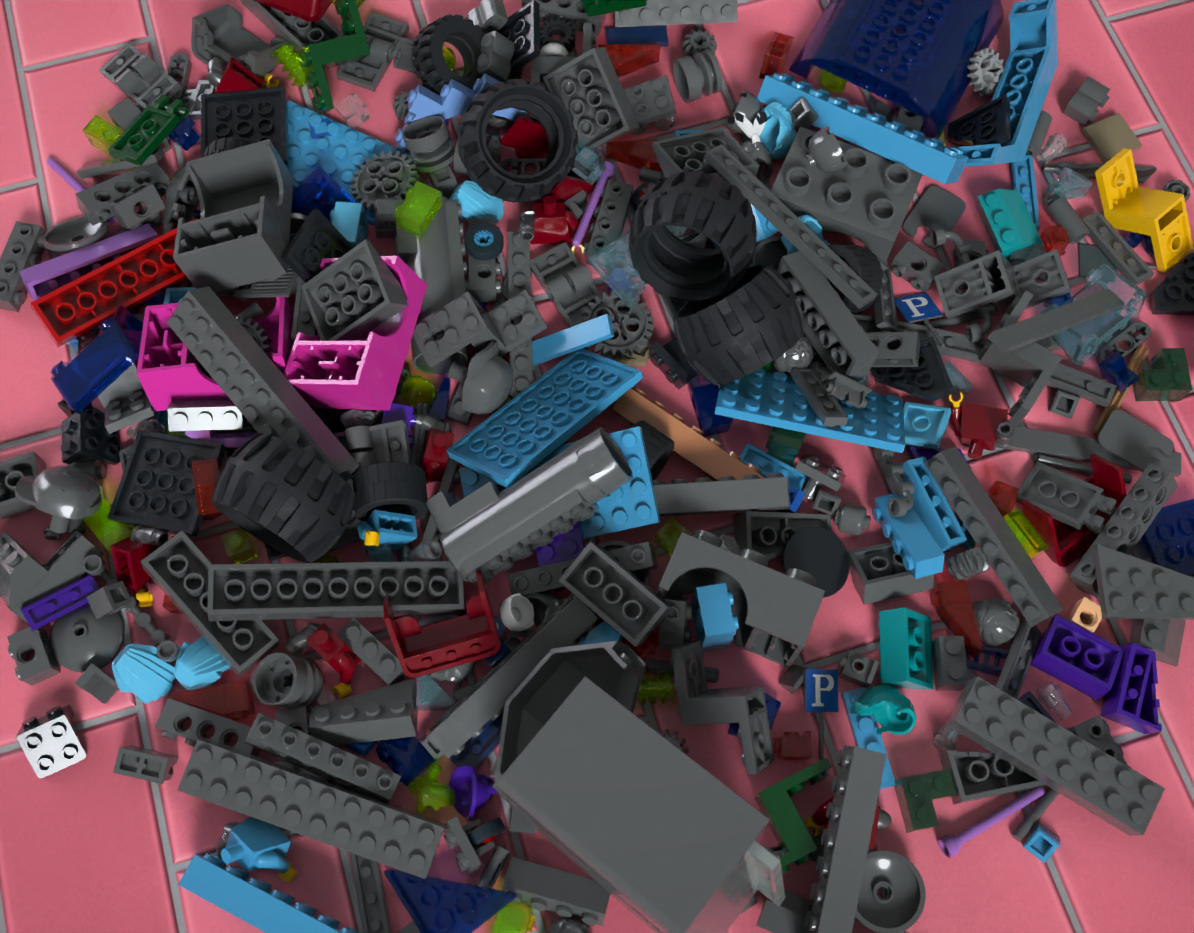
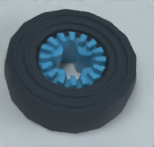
M479 223L473 225L467 230L464 237L465 249L474 259L490 260L496 258L504 247L503 234L493 224Z

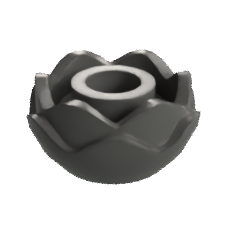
M1171 180L1162 189L1163 191L1184 194L1185 202L1190 197L1189 186L1181 180Z

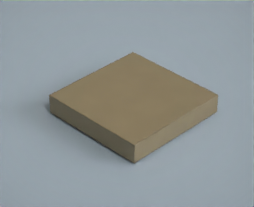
M1120 113L1084 127L1082 130L1083 135L1103 163L1108 162L1123 148L1131 149L1134 152L1142 146Z

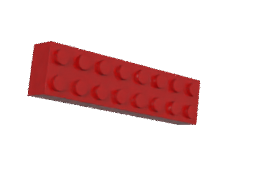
M177 228L31 302L32 310L56 346L60 347L164 292L166 288H171L188 279L173 259Z

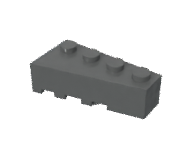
M414 678L312 708L309 722L311 735L333 746L415 737L417 733L419 696Z
M946 750L939 754L954 805L1045 786L1044 783L994 753Z

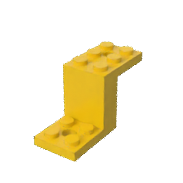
M1123 148L1095 171L1105 218L1115 229L1151 236L1158 272H1168L1194 249L1184 194L1140 187L1131 149Z

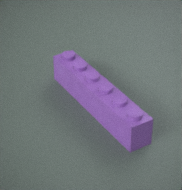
M147 223L136 229H131L21 270L19 273L27 291L35 301L158 238V234Z

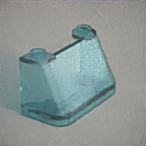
M1105 263L1097 269L1093 268L1086 276L1087 282L1085 287L1061 306L1107 289L1113 291L1125 305L1120 310L1052 335L1071 361L1079 367L1084 365L1104 346L1132 325L1137 319L1148 295L1144 290ZM1057 304L1047 305L1041 314L1061 306Z

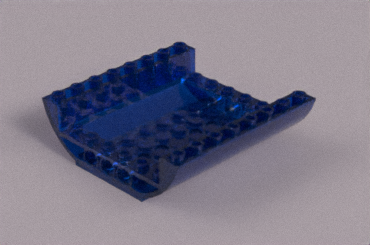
M830 0L789 68V71L807 79L813 68L817 66L924 117L925 120L920 131L931 139H939L971 81V77H967V74L970 73L967 66L972 64L969 59L974 57V52L989 48L1004 20L1001 0H920L921 4H917L913 0ZM901 29L905 34H898L895 30ZM891 44L895 46L896 49H888L886 45Z

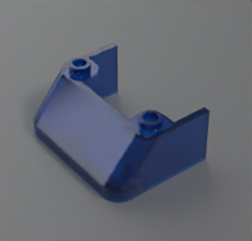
M122 305L117 308L114 317L111 319L107 317L100 323L98 328L101 330L98 336L69 363L67 361L65 363L60 361L50 371L53 374L51 377L52 382L67 405L77 414L86 408L139 358L143 323Z

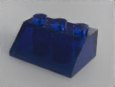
M318 165L293 191L291 213L309 216L312 210L318 208L330 221L331 210H334L336 202L356 203V201L328 172Z

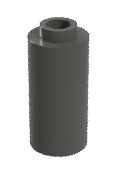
M1045 111L1040 112L1025 155H1031L1032 157L1039 155L1052 122V117L1049 113Z
M1055 197L1047 204V213L1070 244L1081 241L1090 233V230L1065 197Z

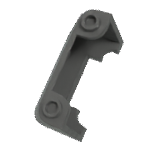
M229 4L192 18V52L197 59L207 65L212 58H219L223 62L224 70L229 59L233 57L264 80L265 75L271 73L289 53L290 42L284 38L274 37L269 45L243 29L242 15Z

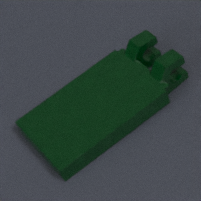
M161 95L153 103L152 107L147 106L107 151L112 157L141 166L181 121L180 119L184 120L190 111L188 108L181 107L184 105V102L179 99L165 105L170 99L168 96Z

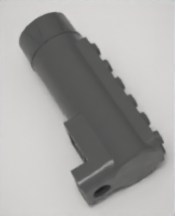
M432 193L415 195L409 199H376L375 205L376 238H394L395 256H399L427 284L421 312L416 323L467 291L469 292V282L465 281L467 262L463 261L465 242H461L463 223H459L461 204H457V200H449L442 195ZM439 331L435 336V340L442 339L444 331ZM412 335L410 342L412 363L417 370L431 374L448 373L450 365L456 361L464 366L468 363L467 346L431 368L427 365Z
M600 427L588 436L572 443L563 452L519 479L508 488L488 482L465 498L452 497L448 493L440 491L426 502V505L440 531L442 548L453 567L461 574L463 580L477 583L476 572L481 570L484 583H488L493 579V575L499 571H507L513 566L512 563L518 559H525L531 556L533 550L537 547L550 544L556 535L572 530L575 523L591 518L594 515L593 512L599 509L598 501L610 496V494L631 481L634 477L625 456L606 430Z

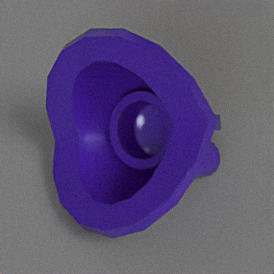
M468 765L456 768L451 774L449 781L450 799L457 812L466 821H472L474 812L483 809L493 795L497 793L492 787L495 782L489 776L477 774L476 768Z

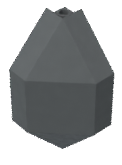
M620 641L552 648L505 701L495 782L506 772L584 677L588 678L633 713L646 663L629 646Z

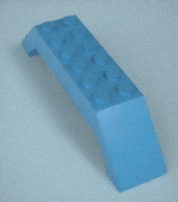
M1056 0L1014 2L1008 17L1010 21V53L992 98L993 101L1006 94L1010 99V140L1003 145L987 144L958 147L964 150V155L969 157L965 167L1023 161L1058 65Z

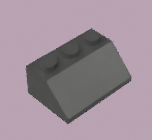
M4 531L0 535V597L11 609H14L50 572L23 545Z
M891 542L848 551L855 588L863 604L933 589L934 574L915 579L910 570L907 571L905 569L901 556L895 553Z
M1134 619L1129 643L1133 642L1154 651L1157 661L1176 667L1179 662L1186 620Z

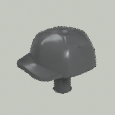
M494 341L478 352L472 358L468 367L456 361L450 365L448 370L449 378L461 382L463 387L462 409L477 415L495 413L503 407L512 391L513 369L507 361L499 356L498 345Z
M66 465L48 468L36 477L23 476L17 482L15 488V495L20 501L51 514V523L48 528L56 534L67 533L70 519H82L91 516L99 510L102 504L101 490L95 477L90 472Z

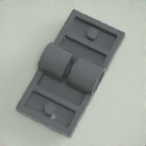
M371 12L363 26L371 54L361 61L341 65L336 75L339 80L375 92L394 58L393 52L399 37H406L409 25Z
M130 43L99 70L105 78L134 102H137L143 109L147 106L152 107L153 103L161 95L168 96L170 99L182 88L146 53L142 54Z
M667 75L624 89L639 125V128L629 133L631 135L645 132L648 128V123L677 114Z
M566 242L530 260L531 271L569 328L582 323V317H585L584 309H588L589 302L595 304L596 296L603 299L593 284V278L588 268L584 264L579 263Z
M404 420L374 426L350 427L345 429L344 432L333 433L359 464L347 480L353 479L357 471L376 463L395 461L412 464L407 425Z

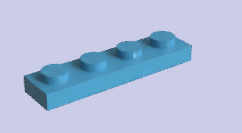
M863 687L842 692V701L856 747L887 754L881 734H877L879 727L874 715L861 716L850 713L852 702L858 701L862 694L867 691V688ZM887 755L880 790L896 785Z

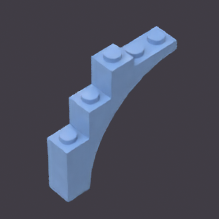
M484 73L481 79L478 78L476 80L473 90L451 79L448 85L445 84L442 87L440 95L418 84L415 91L412 89L407 97L409 112L405 117L404 127L402 129L399 128L395 134L396 150L402 153L407 150L402 132L412 122L428 116H441L445 120L463 115L470 102L482 90L500 81ZM507 108L498 110L492 115L505 117L516 122L519 117H524L526 111Z

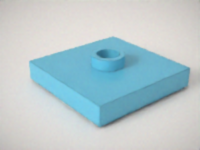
M905 402L903 407L905 444L938 450L951 415V408Z

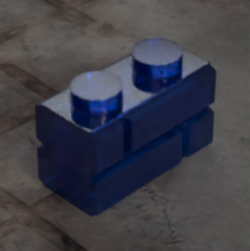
M707 384L691 389L690 398L700 430L703 432V437L727 432L731 423H733V418L714 414L719 385Z

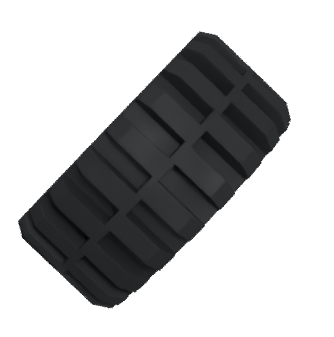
M451 14L445 15L424 27L419 32V35L416 36L414 40L415 46L412 48V56H414L412 64L413 68L416 67L417 72L415 74L417 78H420L423 82L421 85L440 95L442 87L445 84L448 85L450 80L453 79L473 90L476 80L478 78L481 79L483 76L478 73L477 61L482 54L481 40L485 35L481 31L482 28L478 24L474 25L473 20L467 17L463 19L462 15L457 14L454 16ZM444 42L452 44L460 52L464 62L463 76L454 73L446 64L443 56Z

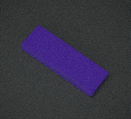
M88 575L22 608L21 612L31 630L35 631L88 604L89 602L86 597L99 590L100 587L94 577Z

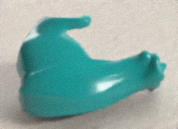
M888 684L870 687L862 694L858 701L852 702L850 708L851 714L861 716L873 714L876 721L882 726V728L877 729V734L888 732L895 735H905L910 733L916 724L917 717L912 702L902 695L899 689Z

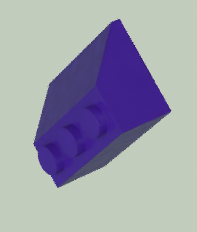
M1055 614L1038 642L1030 665L1098 701L1111 690L1125 650Z

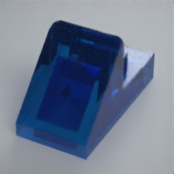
M186 117L184 120L180 119L181 121L168 135L170 140L185 151L189 150L200 140V136L192 128L195 122L190 117Z

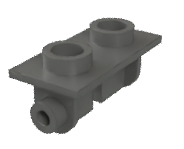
M836 371L820 381L828 395H832L840 400L845 399L846 396V403L853 405L857 409L864 408L867 405L865 396L872 392L871 388Z

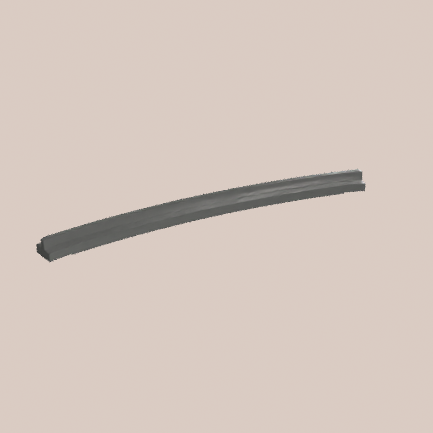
M852 314L865 332L881 331L875 324V317ZM897 321L898 332L903 330L918 332L919 340L933 336L927 326ZM934 328L945 343V347H941L934 337L940 354L985 365L980 360L984 355L981 350L986 344V340L981 339V341L970 343L967 335ZM1058 364L1046 384L1104 407L1110 404L1116 389L1114 384L1062 364Z

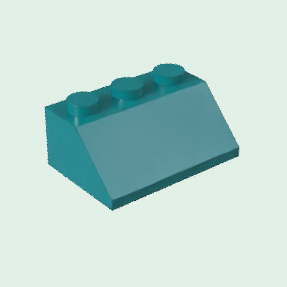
M996 189L977 197V210L996 251L999 250L1007 260L1044 246L1019 191Z
M905 607L879 611V653L881 660L879 675L881 684L892 685L895 688L933 690L931 617Z

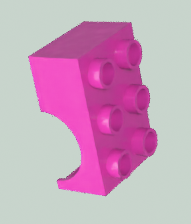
M399 256L380 257L400 283L408 303L407 307L357 341H321L319 334L310 337L302 332L297 333L283 375L312 407L390 410L427 289V284ZM339 258L322 259L320 268L322 270L326 269Z
M276 297V304L273 310L255 322H258L268 332L267 336L272 340L268 345L273 348V351L267 354L272 358L271 361L280 372L284 374L294 344L291 340L293 315L288 298ZM180 302L146 306L136 373L154 412L167 410L171 401L230 399L215 380L201 372L203 369L198 365L199 361L167 324Z

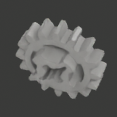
M988 48L974 52V57L969 59L972 64L967 66L970 70L967 77H971L970 85H975V92L979 91V95L985 94L987 96L995 93L1004 67L1001 65L1003 59H998L999 53H994V49L988 50Z

